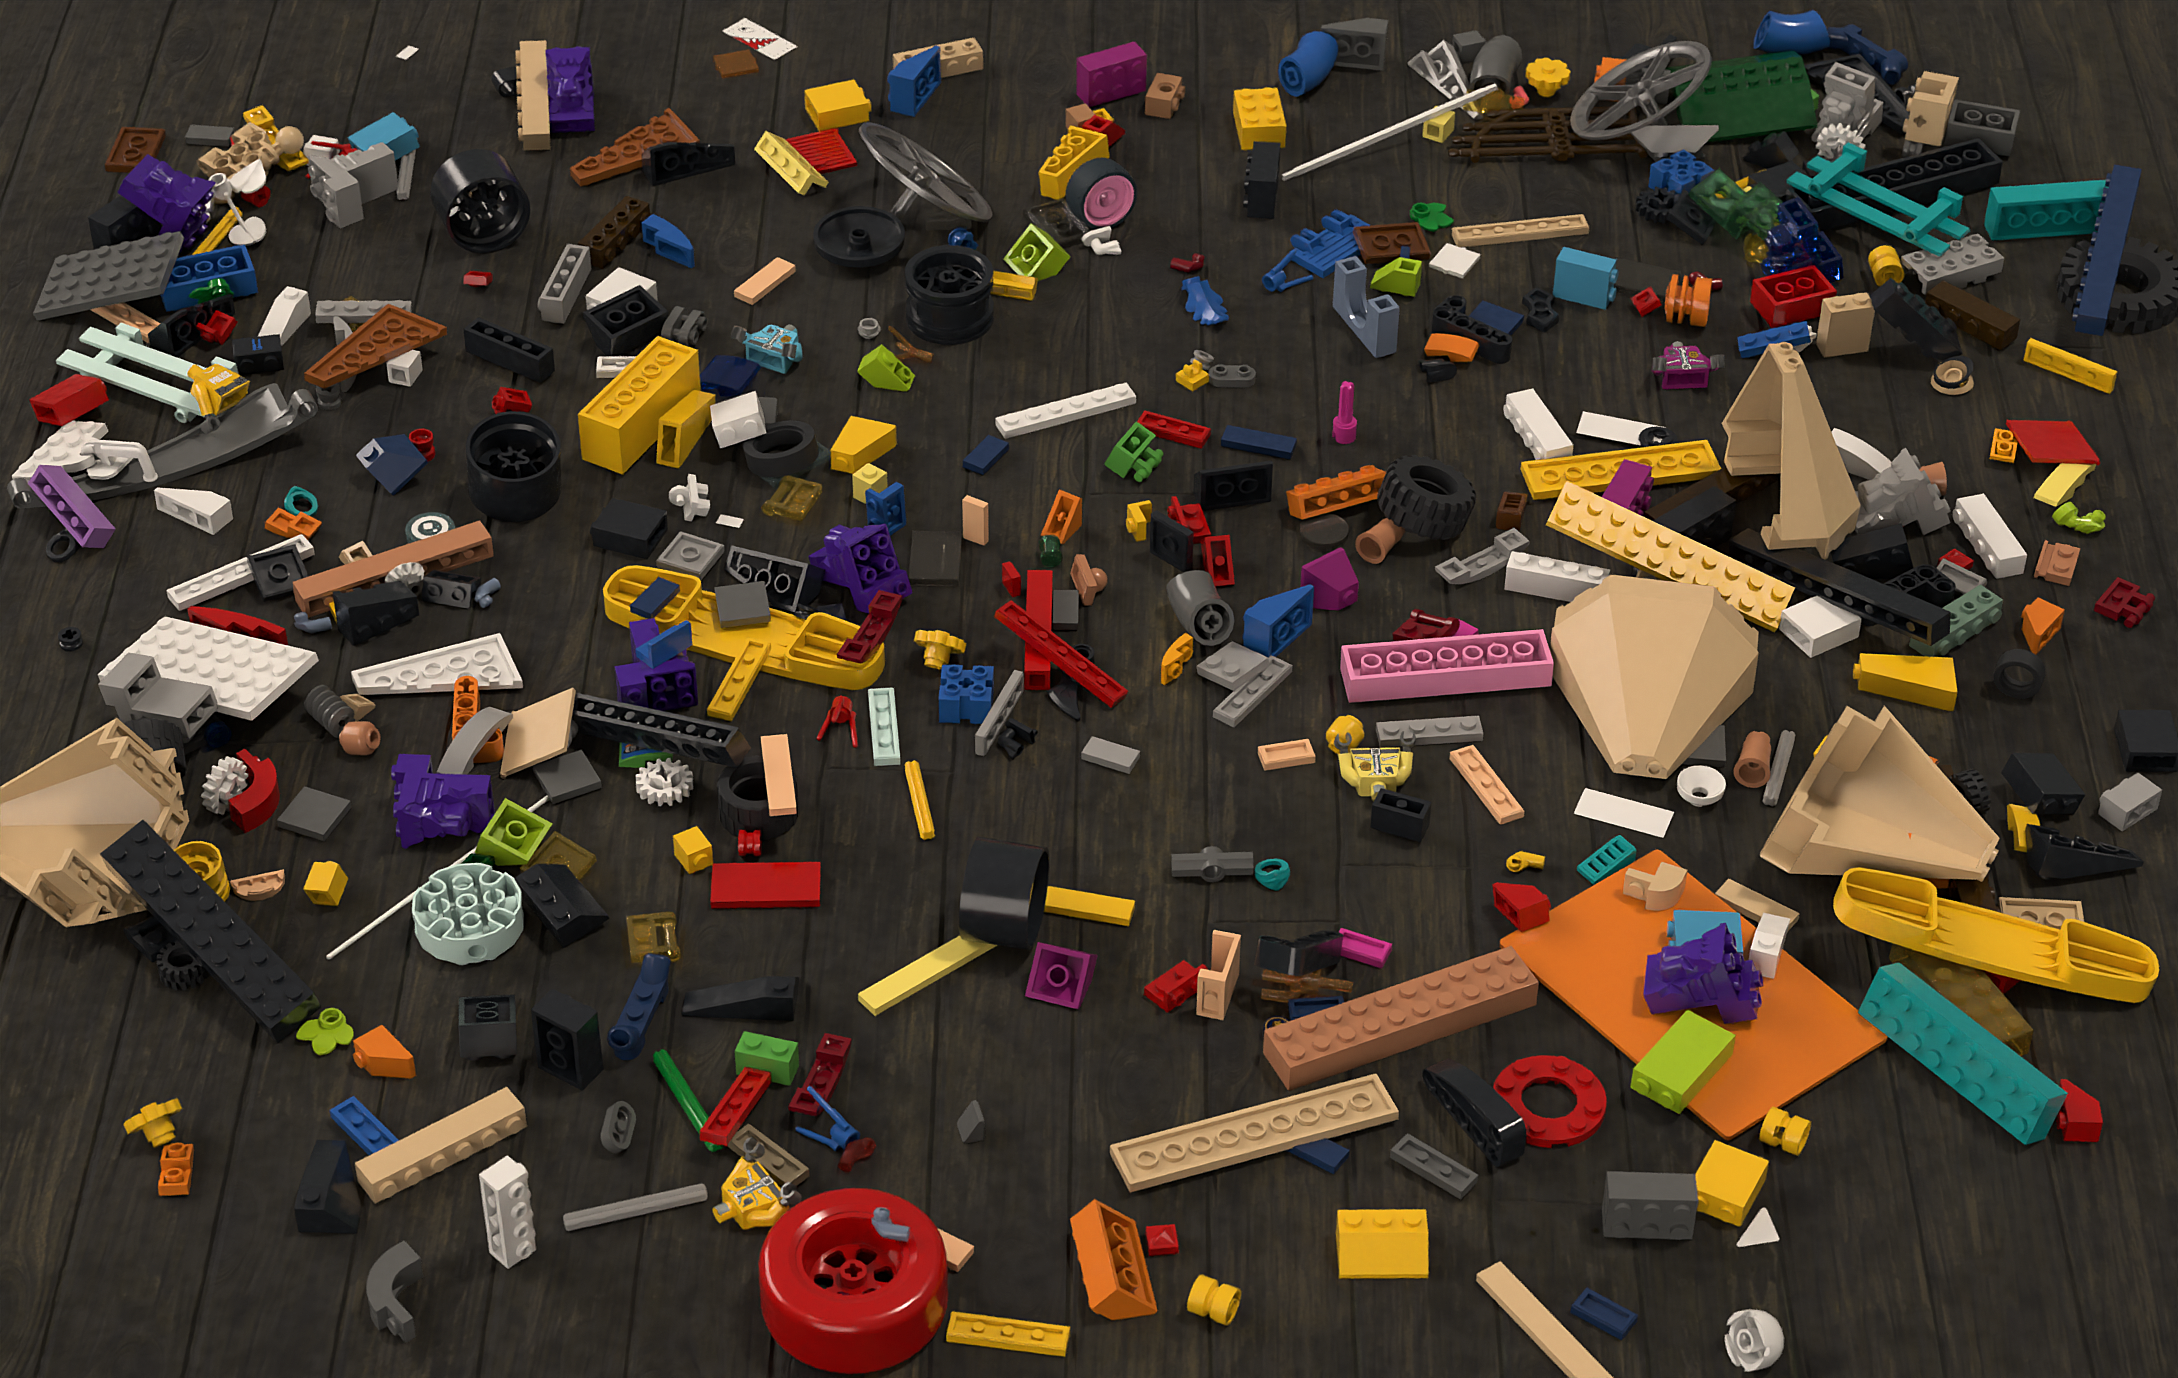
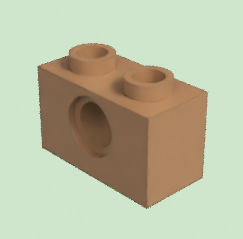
M1161 73L1156 74L1146 94L1145 115L1171 119L1173 112L1178 110L1179 100L1184 98L1185 86H1182V77Z

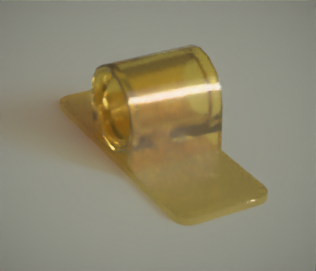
M1497 87V90L1462 107L1464 110L1487 113L1489 110L1523 109L1525 99L1523 97L1505 95L1504 91ZM1468 89L1466 91V94H1469L1476 90Z

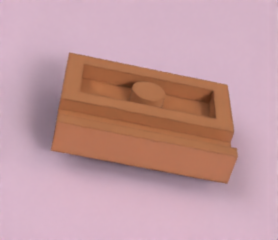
M2045 540L2034 578L2041 576L2045 577L2046 581L2070 586L2080 548L2060 543L2051 545Z

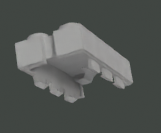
M1979 234L1948 242L1947 244L1950 245V249L1940 257L1926 250H1921L1902 256L1900 262L1904 274L1913 270V274H1918L1919 280L1923 283L1922 293L1927 295L1928 291L1943 280L1960 289L1967 287V282L1973 281L1974 285L1985 282L1987 276L2002 272L2004 257L1994 248L1988 247L1989 243Z

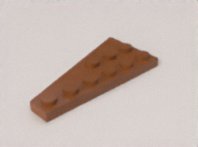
M387 304L304 373L305 381L325 389L447 335V327Z

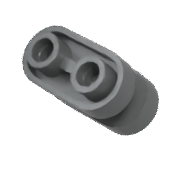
M675 306L663 325L661 337L673 342L679 339V344L691 348L697 343L700 333L705 331L708 319L702 311L693 310L688 316L687 308Z

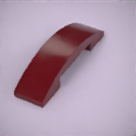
M878 590L868 605V616L853 639H846L837 653V658L860 664L869 660L888 635L900 608L902 595Z
M828 1033L824 1034L816 1050L814 1065L803 1087L797 1088L789 1104V1111L817 1116L824 1110L808 1092L807 1087L811 1086L827 1103L829 1102L847 1061L852 1044L851 1038Z

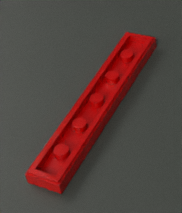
M1012 600L996 610L994 617L1109 707H1114L1127 696V689Z

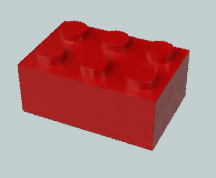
M1812 265L1754 279L1750 303L1770 327L1774 328L1820 317L1823 299L1835 297L1837 290L1818 268Z

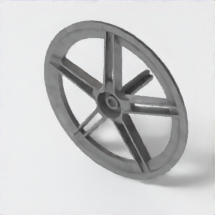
M1672 42L1648 49L1620 63L1599 78L1578 100L1570 120L1573 131L1585 139L1602 140L1631 133L1651 123L1653 126H1668L1664 116L1690 97L1707 76L1712 63L1709 50L1698 42ZM1671 58H1689L1697 62L1661 77ZM1650 65L1640 82L1634 85H1615L1631 73ZM1692 80L1679 97L1662 110H1659L1654 99L1656 94ZM1598 100H1620L1596 120L1588 124L1589 114ZM1638 105L1641 106L1648 117L1626 127L1604 130Z
M869 122L861 125L859 128L860 135L873 156L891 174L908 186L890 211L899 220L902 219L918 195L947 212L965 219L979 222H988L991 219V208L980 193L937 156L889 128ZM887 143H890V144H892V145H894V146H897V147L900 149V151H898L897 149L893 148L892 146H890V145L887 144ZM885 157L889 158L890 160H892L893 162H895L911 174L909 176H906L900 170H898L893 164H891ZM927 165L930 166L932 169H934L936 172H934V171H932L930 168H928ZM930 187L945 201L934 196L933 194L925 190V188ZM958 195L965 197L971 204L972 208L966 202H964Z

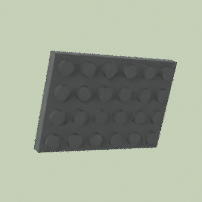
M180 231L174 233L167 232L160 236L144 237L137 241H125L114 246H102L99 249L83 250L77 254L61 255L55 258L33 312L36 320L164 294L184 240Z

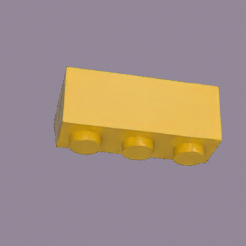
M1426 1209L1337 1210L1336 1242L1339 1279L1428 1278V1226Z

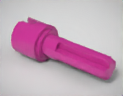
M1342 382L1340 386L1339 413L1333 419L1332 437H1336V442L1340 444H1350L1356 439L1357 420L1353 417L1354 384L1352 382Z

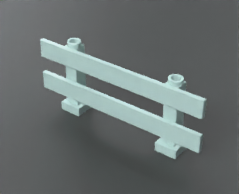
M120 323L115 328L117 336L90 327L79 337V340L102 349L95 358L67 349L56 360L57 364L78 371L80 375L99 378L175 406L177 409L174 413L175 418L181 423L191 422L196 415L202 416L198 402L191 392L188 393L116 367L125 357L180 378L194 381L187 376L188 370L194 365L193 363L144 346L141 332L138 328ZM216 357L211 362V365L219 364L232 372L238 373L236 363Z

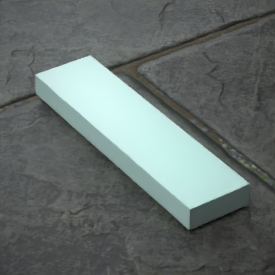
M894 688L868 689L874 766L900 765Z

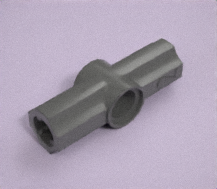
M1210 846L1204 848L1200 853L1171 854L1172 877L1201 876L1207 882H1218L1225 875H1253V852L1223 853L1220 848Z

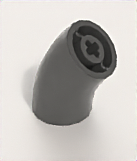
M1505 35L1495 36L1486 42L1478 52L1471 72V92L1492 84L1497 85V90L1486 94V96L1481 97L1482 99H1500L1510 92L1513 74L1517 71L1522 61L1521 48L1513 38Z
M1201 570L1188 571L1177 575L1166 585L1169 601L1178 620L1190 636L1201 644L1209 646L1220 644L1229 637L1235 621L1233 611L1219 596L1212 576L1208 572Z

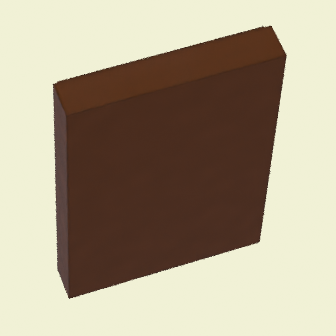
M121 127L105 163V170L130 173L147 154L156 159L166 137L165 129Z
M1418 222L1359 226L1353 229V235L1365 264L1392 262L1400 257L1401 246H1408L1410 248V259H1430L1431 251Z

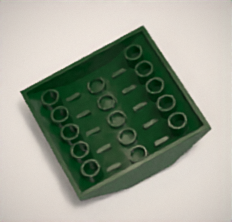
M1795 51L1712 61L1710 70L1701 85L1690 97L1676 107L1680 125H1719V130L1707 142L1817 128L1810 82L1802 57ZM1693 64L1667 67L1665 70H1671V73ZM1692 80L1670 88L1673 100L1686 90Z

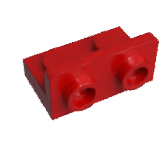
M1177 496L1171 497V506L1167 508L1168 517L1194 532L1193 544L1201 543V539L1204 537H1211V532L1200 503L1180 506Z
M1183 960L1145 986L1144 995L1164 1011L1169 1012L1176 1006L1182 1005L1186 999L1197 992L1200 968L1207 970L1208 967L1201 964L1195 969Z

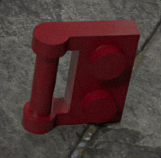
M1414 609L1411 612L1410 618L1392 633L1393 640L1406 641L1452 637L1458 631L1460 621L1458 618L1438 617L1425 614L1423 610Z

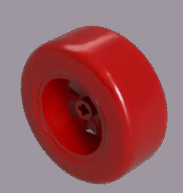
M867 1188L838 1189L820 1193L798 1203L782 1215L772 1226L760 1252L759 1283L761 1308L767 1328L776 1342L794 1358L807 1365L829 1372L844 1374L868 1373L886 1369L905 1361L919 1352L934 1337L941 1326L947 1308V1252L938 1228L921 1209L909 1201L880 1190ZM876 1208H887L890 1211L889 1219H891L893 1224L910 1227V1235L907 1242L887 1239L879 1235L872 1224V1217H874V1210ZM883 1271L893 1279L889 1283L879 1282L874 1279V1275ZM820 1277L833 1280L834 1285L823 1289L814 1282Z

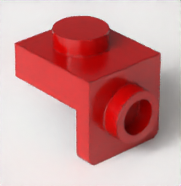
M216 310L207 325L198 323L196 327L202 333L200 336L209 343L215 341L223 345L238 322L235 318Z

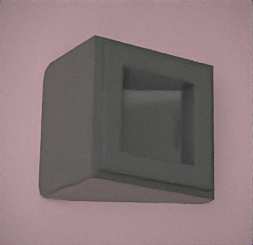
M758 397L763 410L765 425L775 423L778 414L777 398Z
M976 1100L969 1104L957 1122L962 1142L965 1144L982 1141L985 1138L984 1118L979 1103Z

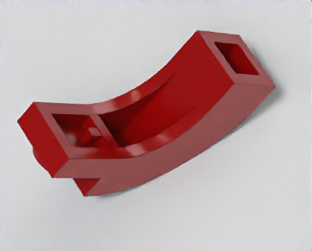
M243 749L236 753L237 759L247 766L245 773L248 774V777L246 779L251 783V786L244 792L229 799L228 804L231 820L244 833H247L266 822L272 816L278 806L280 792L276 769L269 758L260 761L257 756H252L246 749Z

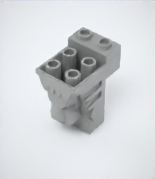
M1836 62L1825 75L1824 86L1827 95L1822 101L1824 108L1819 114L1821 120L1817 124L1811 139L1817 143L1819 134L1825 127L1829 128L1830 124H1833L1836 128L1839 123L1842 124L1843 128L1849 125L1850 131L1857 130L1856 136L1863 137L1864 139L1868 133L1872 134L1882 121L1883 102L1874 99L1875 77Z
M383 142L371 145L366 151L356 150L348 153L347 156L343 154L341 156L335 155L332 159L313 155L308 157V172L312 180L311 192L315 198H319L327 208L326 216L328 220L334 222L339 228L364 219L362 204L397 190L398 181L394 152Z
M1906 448L1902 449L1901 453L1892 461L1891 467L1883 470L1881 474H1876L1875 479L1858 484V491H1855L1861 506L1855 527L1857 535L1901 523L1902 526H1905L1915 521L1921 533L1925 535L1950 523L1947 513L1951 512L1947 501L1945 498L1940 500L1941 493L1935 483L1931 485L1925 470H1919L1921 466L1915 455L1910 456Z
M128 652L98 684L106 705L115 706L122 723L144 718L167 720L180 728L183 743H188L195 736L196 731L218 708V702L212 686L163 678L152 656Z

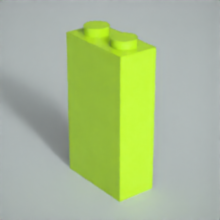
M1687 1010L1633 1068L1631 1088L1639 1094L1658 1102L1665 1108L1680 1114L1733 1055L1736 1035Z

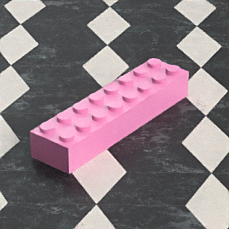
M1543 629L1344 645L1341 647L1340 670L1349 703L1547 687L1552 685L1554 667Z

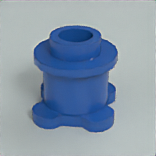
M956 228L948 236L949 245L969 247L974 250L978 247V244L973 240V234L965 228Z

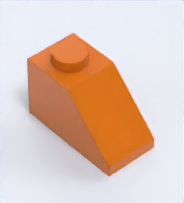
M2037 598L2031 605H2026L2021 615V618L2024 619L2022 625L2023 634L2031 652L2035 655L2061 629L2065 611L2041 598Z
M383 1025L353 1040L355 1048L353 1058L360 1068L364 1067L372 1076L413 1078L416 1076L413 1056Z

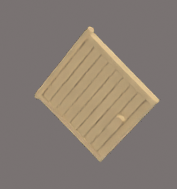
M574 688L518 711L511 712L513 719L508 724L500 772L502 779L567 752L576 693Z

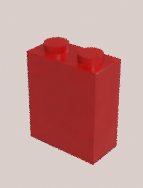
M75 374L29 399L38 421L63 426L107 402L109 399L106 394L107 388L101 379Z

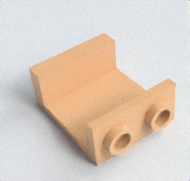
M1218 930L1213 931L1211 970L1200 968L1198 974L1196 1015L1224 1020L1239 975L1241 935Z

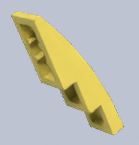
M2061 463L2037 490L2034 498L2055 507L2059 506L2073 497L2075 488L2084 483L2086 475L2095 470L2096 464Z

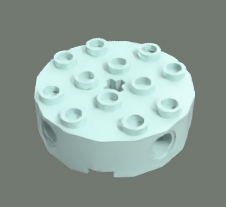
M482 863L456 864L438 870L429 876V881L422 888L418 887L413 895L412 916L415 921V935L424 950L441 960L458 965L493 960L513 946L523 931L524 912L522 910L521 890L512 876L506 872L502 874L499 871L492 870V866Z

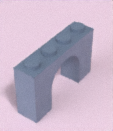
M1357 256L1335 261L1334 309L1375 358L1396 353L1400 307L1389 294L1370 299L1367 303V268Z

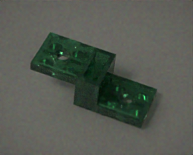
M1717 169L1692 188L1688 194L1692 200L1736 240L1752 229L1778 254L1805 234L1810 227L1763 183L1759 182L1748 192H1745L1720 169ZM1715 194L1722 195L1724 199L1717 198ZM1773 222L1781 224L1782 227H1776Z

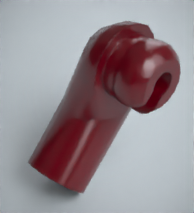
M1197 253L1193 254L1192 261L1173 257L1170 267L1171 269L1184 272L1195 271L1204 266L1203 261L1205 257Z
M1695 271L1689 275L1688 279L1690 284L1694 286L1697 277H1707ZM1712 279L1711 291L1722 289V279Z

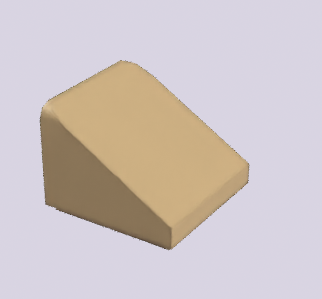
M361 541L341 551L339 558L344 564H349L373 555L365 543Z
M359 694L340 696L342 701L354 710L355 721L360 720L375 708L373 702Z

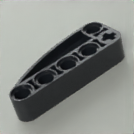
M1449 1058L1423 1069L1422 1077L1426 1087L1494 1166L1499 1167L1524 1155L1527 1130L1523 1119L1487 1082L1464 1065Z

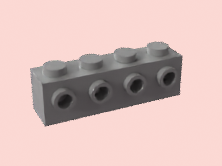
M572 244L566 245L538 300V310L541 311L542 321L565 323L591 271L589 247Z

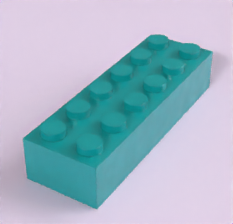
M2106 180L1993 187L1990 189L1984 226L1991 240L2098 232L2094 230L2096 218L2102 217L2098 216L2100 202L2105 203V201H2101L2104 187H2109L2105 186Z

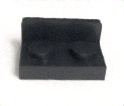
M433 570L423 576L422 600L469 608L471 607L472 593L481 586V577Z

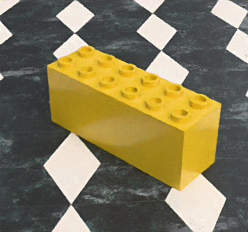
M657 336L578 413L582 460L624 474L658 439L659 418L691 391H701L698 350Z

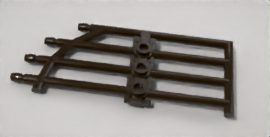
M1593 107L1589 116H1601L1611 107ZM1635 107L1624 114L1628 115L1629 119H1618L1607 128H1622L1639 122ZM1574 108L1487 111V117L1495 119L1483 123L1463 124V131H1479L1476 135L1452 137V144H1472V148L1448 150L1449 157H1471L1472 162H1478L1480 157L1551 155L1557 161H1566L1567 158H1574V154L1638 153L1640 158H1645L1648 154L1647 150L1630 133L1602 140L1585 139L1576 133H1569L1568 129H1572L1571 122L1566 120L1565 117L1571 116ZM1513 118H1543V121L1508 122ZM1588 120V124L1592 123L1594 120ZM1491 131H1546V134L1488 135ZM1617 140H1635L1636 143L1572 146L1571 142ZM1548 142L1549 146L1480 148L1481 144Z

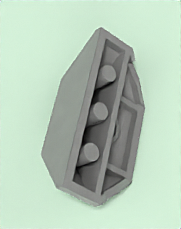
M1719 125L1645 126L1630 134L1648 152L1654 153V157H1668V153H1677L1683 149L1689 153L1697 152L1719 130Z

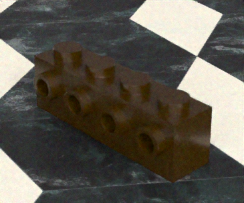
M625 196L578 242L579 246L589 247L591 266L603 269L642 231V222L651 216L649 203Z
M1944 280L1927 292L1925 304L1929 307H1935L1945 319L1950 318L1958 329L1990 344L1992 347L2002 350L2017 338L2021 319Z

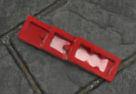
M196 606L188 608L190 623L288 646L286 629L268 621L216 608Z

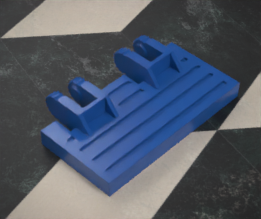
M1334 210L1331 213V217L1327 215L1321 220L1322 226L1326 230L1317 234L1306 228L1301 231L1300 236L1295 234L1291 237V243L1297 250L1291 260L1319 277L1324 278L1335 271V261L1361 255L1353 235L1354 227L1371 225L1352 214L1347 215L1342 211Z

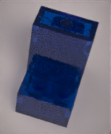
M1797 197L1777 204V216L1780 224L1767 231L1768 237L1765 238L1768 248L1766 252L1767 257L1760 264L1766 276L1815 265L1830 283L1843 279L1841 255L1824 232H1819L1818 222L1801 199Z

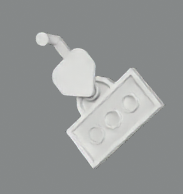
M72 420L63 425L54 435L50 436L41 448L37 449L25 463L21 464L19 469L12 475V478H24L29 482L39 465L61 466L67 473L87 468L91 479L105 480L116 476L133 458H138L144 472V481L153 482L157 480L158 475L155 473L146 448L136 442L100 440L108 432L105 423Z

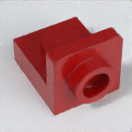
M500 387L497 395L492 400V408L495 414L506 412L507 409L529 413L532 407L527 391Z

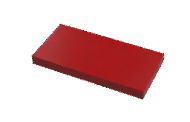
M821 862L713 863L711 908L820 907Z

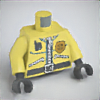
M1404 731L1401 733L1400 744L1403 747V752L1398 747L1351 748L1350 753H1348V746L1352 741L1351 735L1347 732L1345 736L1347 743H1341L1339 741V734H1337L1334 745L1341 753L1338 754L1341 776L1352 787L1356 788L1358 795L1371 796L1373 802L1381 788L1396 792L1397 786L1403 785L1412 771L1413 753L1411 748L1416 742L1414 732L1413 740L1410 742H1405L1403 740Z

